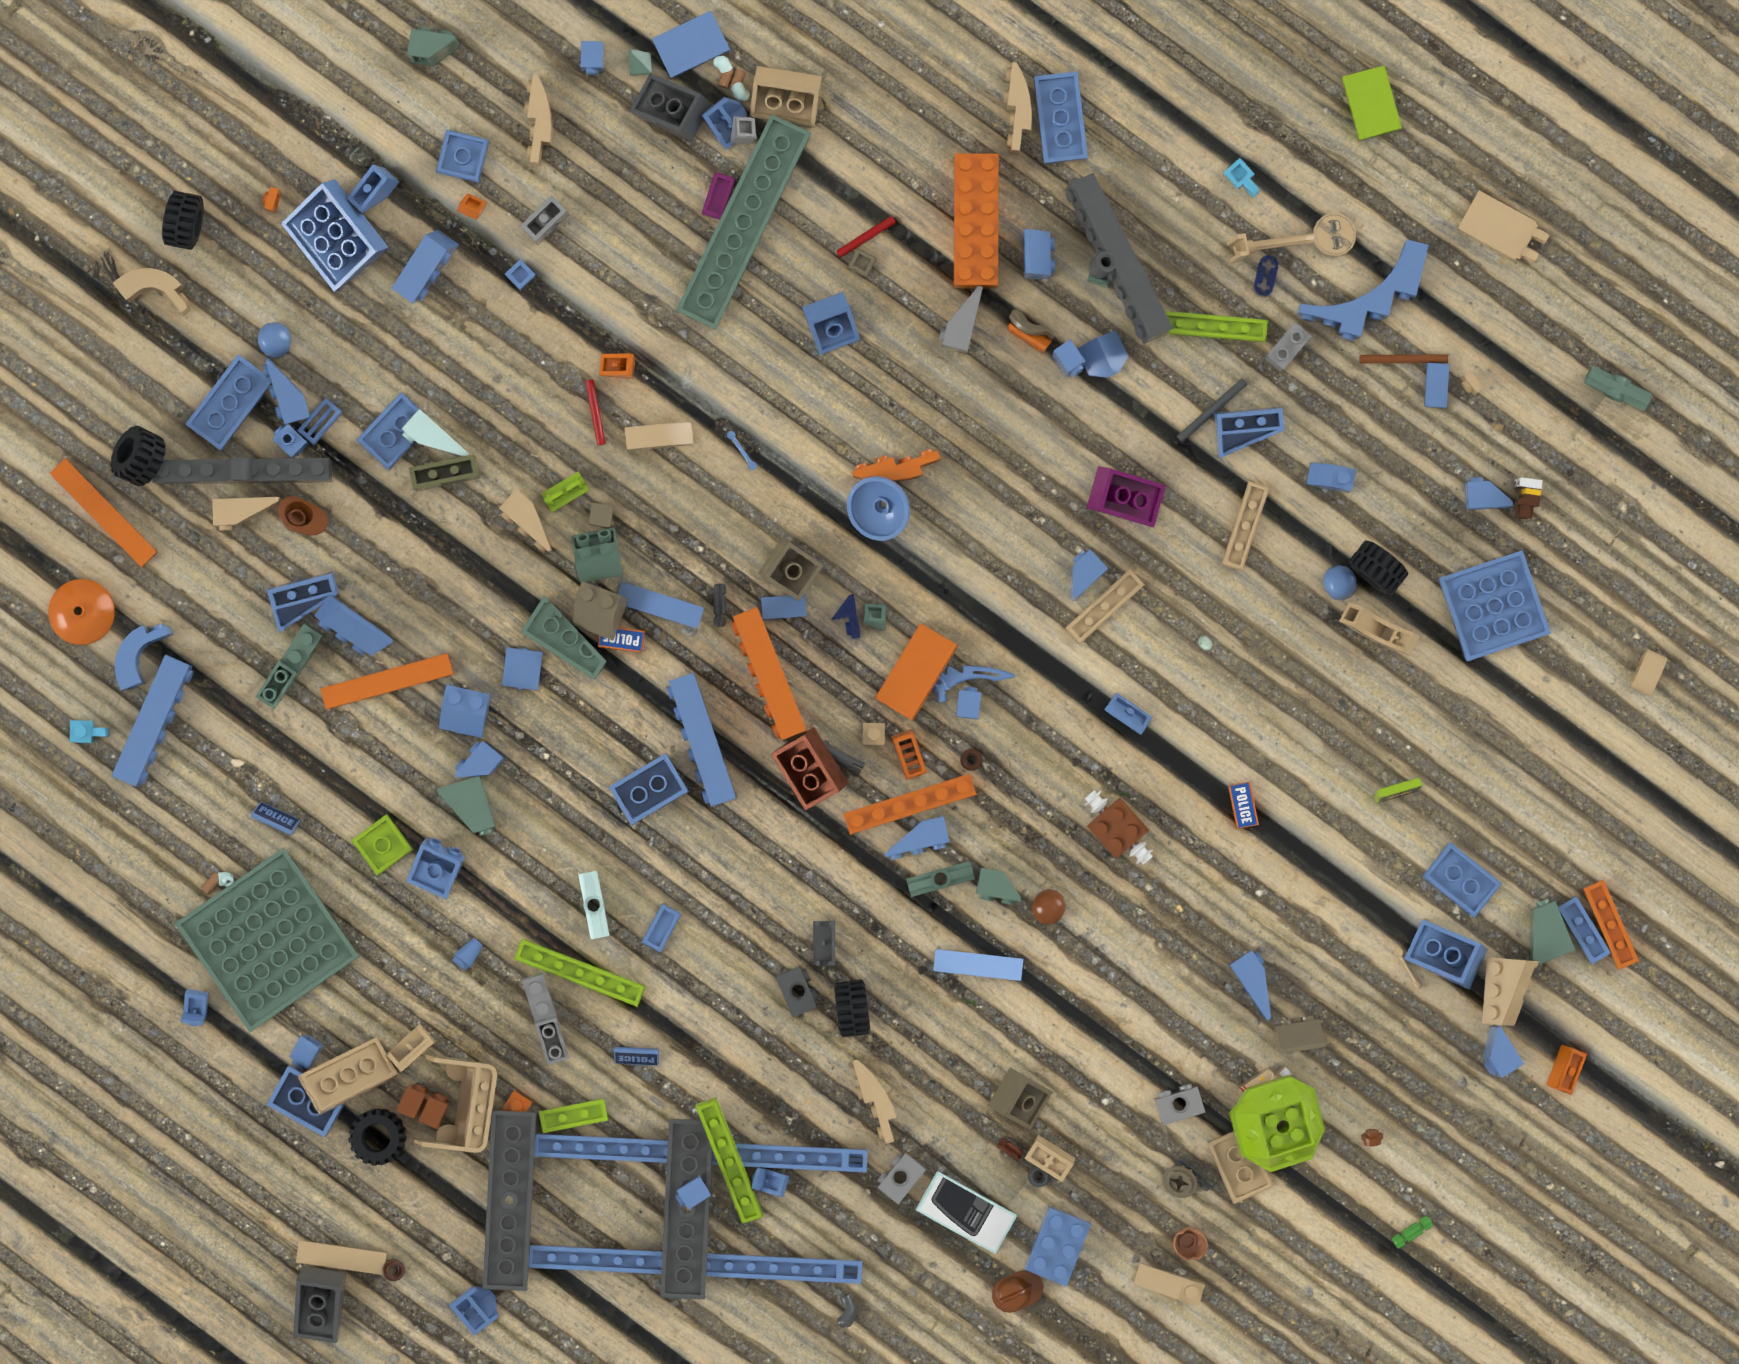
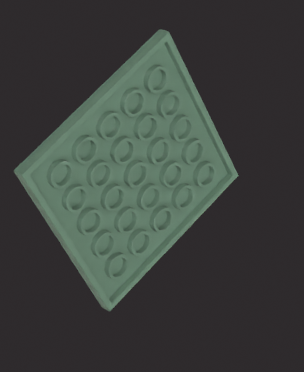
M285 848L174 923L249 1033L360 957Z

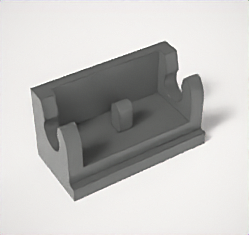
M813 921V965L835 966V921Z

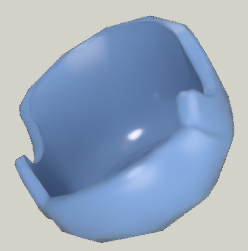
M278 322L265 324L258 334L260 350L265 356L271 358L284 356L290 350L291 344L290 332L285 325Z
M1336 565L1329 568L1324 574L1323 586L1332 599L1346 600L1355 593L1357 579L1351 569L1346 566Z

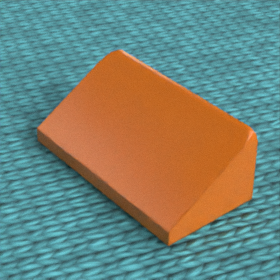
M1012 322L1008 326L1009 332L1042 354L1045 353L1052 342L1046 335H1028L1018 329Z
M1561 1045L1546 1085L1572 1095L1587 1054Z

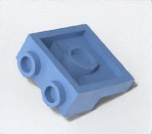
M425 838L421 843L406 882L447 899L466 856L462 855V851L456 847L446 848L442 846V842L436 838Z

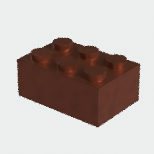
M815 727L771 753V756L805 810L836 794L849 784Z

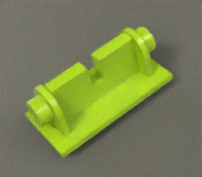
M578 471L544 491L541 495L551 512H554L588 492L589 488Z

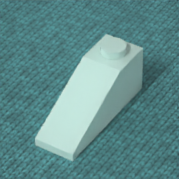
M420 409L402 427L405 431L402 435L411 443L415 440L418 444L457 455L467 456L469 454Z

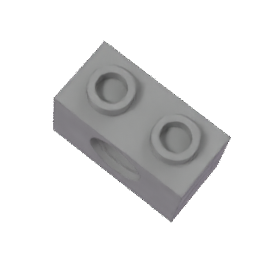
M551 195L520 226L538 245L569 214Z
M1295 322L1265 357V360L1282 372L1312 336Z
M1190 1083L1180 1086V1091L1171 1093L1170 1090L1158 1093V1098H1155L1154 1101L1163 1126L1205 1113L1197 1086L1192 1087ZM1181 1097L1184 1099L1185 1105L1182 1109H1175L1173 1101Z
M906 1152L903 1155L898 1153L891 1162L893 1165L892 1169L889 1172L885 1170L877 1180L880 1183L878 1189L897 1204L902 1201L926 1171L923 1165ZM895 1172H905L907 1175L906 1180L901 1183L894 1180Z

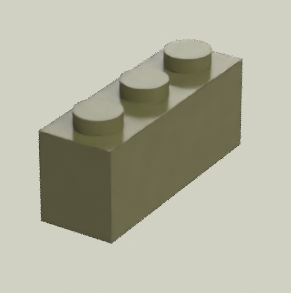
M474 454L409 468L413 490L416 492L480 479L477 458Z

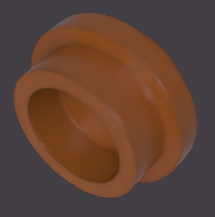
M1368 1129L1361 1135V1140L1364 1141L1365 1146L1381 1145L1383 1134L1379 1130Z

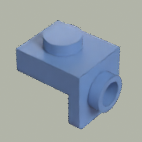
M186 989L181 1023H186L190 1026L203 1025L207 1016L209 992Z
M758 1167L752 1176L753 1184L751 1188L778 1197H784L789 1176Z

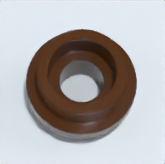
M967 749L960 757L961 765L968 771H974L981 766L982 756L975 749ZM968 756L975 757L974 764H969L967 762Z
M390 1259L385 1262L382 1272L387 1280L398 1281L403 1277L405 1267L400 1260ZM392 1266H396L397 1271L394 1274L390 1273V1268Z

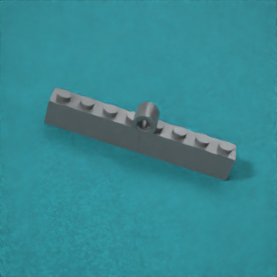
M1094 173L1071 182L1065 189L1066 198L1072 203L1078 221L1083 224L1086 230L1087 239L1092 242L1095 248L1096 257L1089 265L1091 275L1097 279L1107 277L1112 281L1116 296L1122 301L1125 313L1132 320L1136 335L1142 340L1143 344L1166 335L1173 327Z
M244 457L163 460L156 476L152 478V482L155 484L332 482V460L330 458L251 459Z

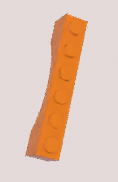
M967 774L843 814L851 835L977 794L971 775Z

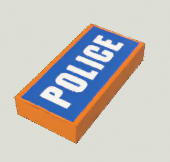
M618 627L614 640L599 636L598 647L642 653L645 631Z
M1250 782L1228 786L1236 829L1259 825Z

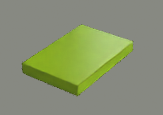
M1385 65L1342 77L1359 141L1402 129Z

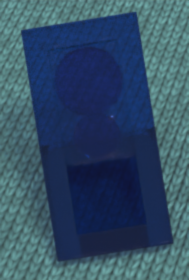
M850 594L831 619V621L849 618V622L845 623L847 636L851 635L852 640L861 639L854 594Z

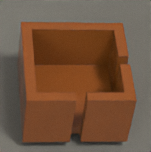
M418 1082L407 1086L396 1111L413 1119L418 1116L420 1117L419 1122L438 1129L442 1125L452 1104L448 1100L449 1096L438 1091L433 1094L427 1091L429 1087Z

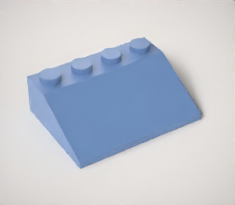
M336 179L323 182L281 223L334 292L338 291L371 265L389 248L365 216L347 199V193Z

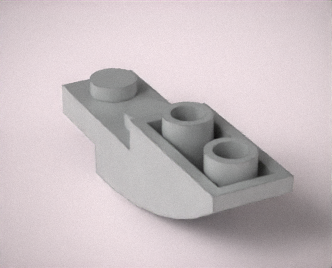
M543 972L522 978L547 1064L550 1065L569 1059L559 1019Z

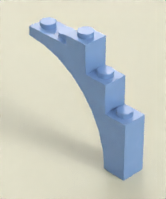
M1406 240L1400 257L1391 273L1368 294L1338 305L1314 306L1300 304L1297 315L1302 316L1301 319L1308 322H1314V320L1323 321V325L1328 327L1339 325L1337 334L1342 335V339L1355 341V338L1359 339L1362 335L1366 314L1370 315V319L1382 321L1383 318L1386 319L1389 316L1394 294L1397 295L1398 299L1406 301L1416 297L1429 245Z

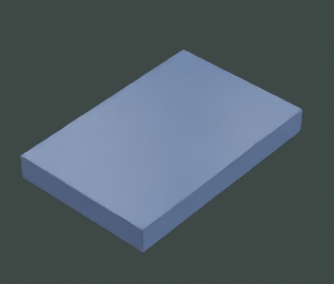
M712 11L652 38L671 79L730 51Z
M401 392L359 436L357 441L385 468L390 470L416 442L414 440L411 443L402 435L405 432L402 427L419 408Z
M1451 842L1446 845L1422 875L1424 879L1473 918L1477 916L1502 884Z

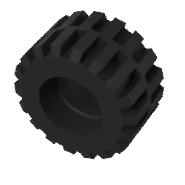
M173 191L168 199L163 217L162 239L164 245L188 250L194 248L198 241L203 221L204 203L202 196Z
M140 426L130 427L122 434L113 449L110 462L111 472L113 475L138 487L144 486L146 483L148 484L156 476L163 463L166 451L164 439Z
M1365 540L1348 561L1351 568L1362 579L1387 595H1393L1409 574L1399 560L1371 541Z
M860 979L836 982L834 992L840 1035L842 1038L868 1035L870 1032V1021L864 981Z
M378 1108L358 1116L352 1123L353 1126L349 1130L350 1137L348 1138L349 1143H351L350 1149L352 1152H355L357 1159L363 1160L365 1164L369 1163L372 1166L391 1162L400 1155L405 1147L404 1144L407 1136H405L406 1128L403 1127V1121L396 1116L397 1114L391 1113L387 1109L382 1110ZM373 1124L385 1126L390 1133V1142L382 1150L372 1149L366 1142V1130Z

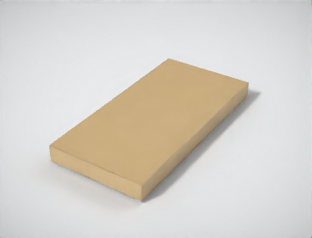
M375 1037L300 1074L298 1079L318 1114L321 1115L397 1077L398 1073L378 1038Z

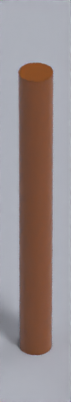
M1448 354L1360 355L1359 362L1360 364L1448 363Z

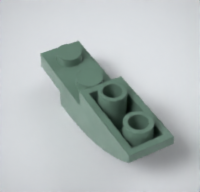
M304 623L256 697L275 709L309 662L324 634L308 623Z

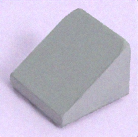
M734 116L731 143H753L756 139L755 118Z

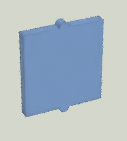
M507 648L502 686L516 687L518 690H522V688L538 690L543 652L527 650V648Z

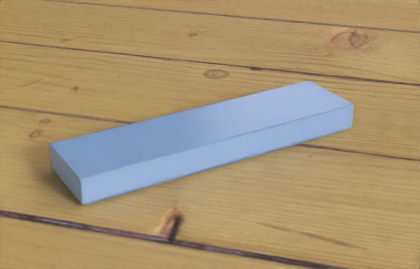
M935 949L933 971L1021 981L1023 959Z

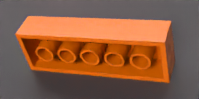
M955 153L954 288H977L978 286H982L983 289L998 288L999 154Z
M758 607L733 616L732 629L735 635H740L742 642L739 643L743 656H748L751 663H748L747 666L751 676H756L759 683L755 684L760 698L765 697L767 704L763 706L768 718L773 717L775 725H772V729L776 738L781 737L782 741L807 732Z

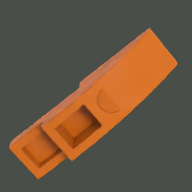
M932 449L920 452V457L912 459L911 456L899 460L900 464L896 465L893 457L888 458V455L875 459L876 463L869 466L867 462L855 466L852 476L860 480L870 476H881L894 482L912 480L923 476L921 467L938 462L941 458L938 450L933 452Z

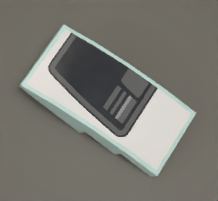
M939 1171L936 1172L916 1208L918 1212L994 1254L997 1253L1017 1217L1015 1213Z

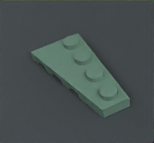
M544 595L521 633L595 680L607 661Z

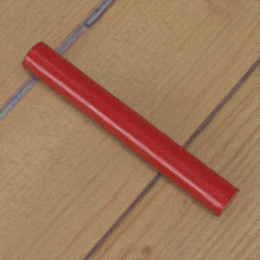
M888 217L836 250L838 256L842 258L894 225L896 222L893 217Z
M587 380L585 384L597 446L605 445L606 442L594 380Z

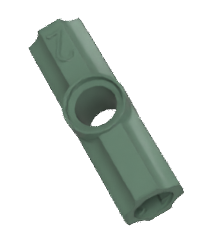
M1591 366L1585 377L1584 384L1605 393L1604 395L1611 400L1620 403L1624 402L1641 411H1645L1651 400L1652 393L1631 384L1630 380L1622 376L1609 374L1595 366Z
M970 861L906 878L911 897L975 879ZM942 872L946 875L947 881L944 885H937L935 883L934 877L937 873Z

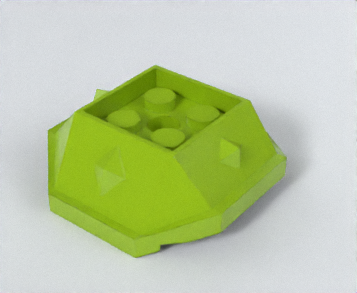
M1290 1075L1246 1088L1236 1106L1229 1112L1240 1155L1269 1172L1311 1160L1325 1131L1315 1089ZM1285 1120L1284 1126L1277 1129V1124Z

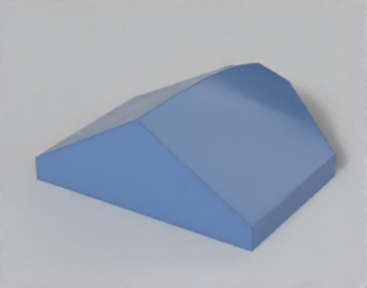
M723 97L701 114L708 129L726 150L734 144L731 143L733 117H747V114L739 101Z
M1116 330L1095 338L1077 348L1085 359L1084 367L1089 376L1108 378L1117 374L1129 357Z
M472 1286L449 1304L450 1308L473 1335H476L498 1318L496 1296L490 1289H482L483 1287Z

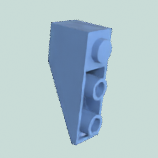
M265 358L266 364L262 366L266 378L270 377L273 384L269 386L272 399L277 398L279 404L278 407H275L278 419H283L284 424L309 418L310 414L303 392L269 358Z
M944 816L920 822L884 854L885 857L889 856L890 860L902 858V853L911 851L912 855L924 853V848L930 846L933 847V850L945 848V843L950 841Z

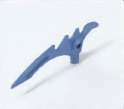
M947 666L946 674L942 672L932 689V693H937L938 703L947 702L945 691L960 682L976 678L999 681L1014 678L1015 674L981 666H964L963 673ZM973 672H989L999 674L1000 676L996 677L984 674H973Z

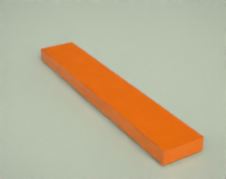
M66 458L49 473L140 567L143 568L158 553Z
M446 653L323 687L320 690L325 708L328 710L454 675L449 654Z

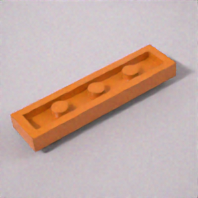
M1604 880L1582 888L1606 945L1611 952L1610 954L1617 970L1639 962Z

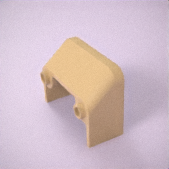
M426 1054L425 1059L446 1064V1074L450 1079L461 1081L454 1125H441L436 1131L435 1140L413 1138V1143L421 1147L473 1153L483 1151L487 1146L497 1081L496 1069L486 1063Z

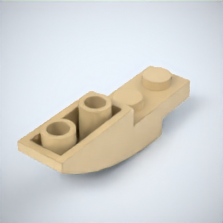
M1012 62V67L1007 68L1006 81H1010L1009 90H1004L1003 103H1007V109L1015 110L1010 115L1009 125H1013V134H1008L1007 147H1011L1010 153L1019 154L1022 133L1030 134L1032 111L1030 94L1023 73L1017 62Z
M533 74L532 80H528L527 93H530L529 102L526 101L524 106V114L527 115L528 121L535 122L530 127V137H533L532 146H528L527 159H530L531 165L540 166L543 145L552 146L553 122L544 87L538 75Z
M854 1059V1065H851L850 1069L853 1079L858 1078L860 1086L856 1087L859 1100L864 1099L865 1104L874 1102V1105L870 1107L874 1119H879L880 1127H876L880 1140L884 1139L886 1144L894 1142L888 1120L897 1117L890 1098L876 1076L862 1062Z

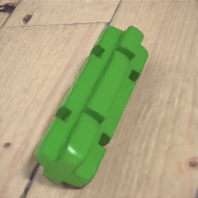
M1422 1217L1419 1219V1223H1413L1401 1231V1235L1398 1233L1392 1237L1394 1245L1400 1249L1406 1245L1405 1242H1411L1423 1234V1230L1427 1231L1432 1228L1433 1224L1429 1217Z

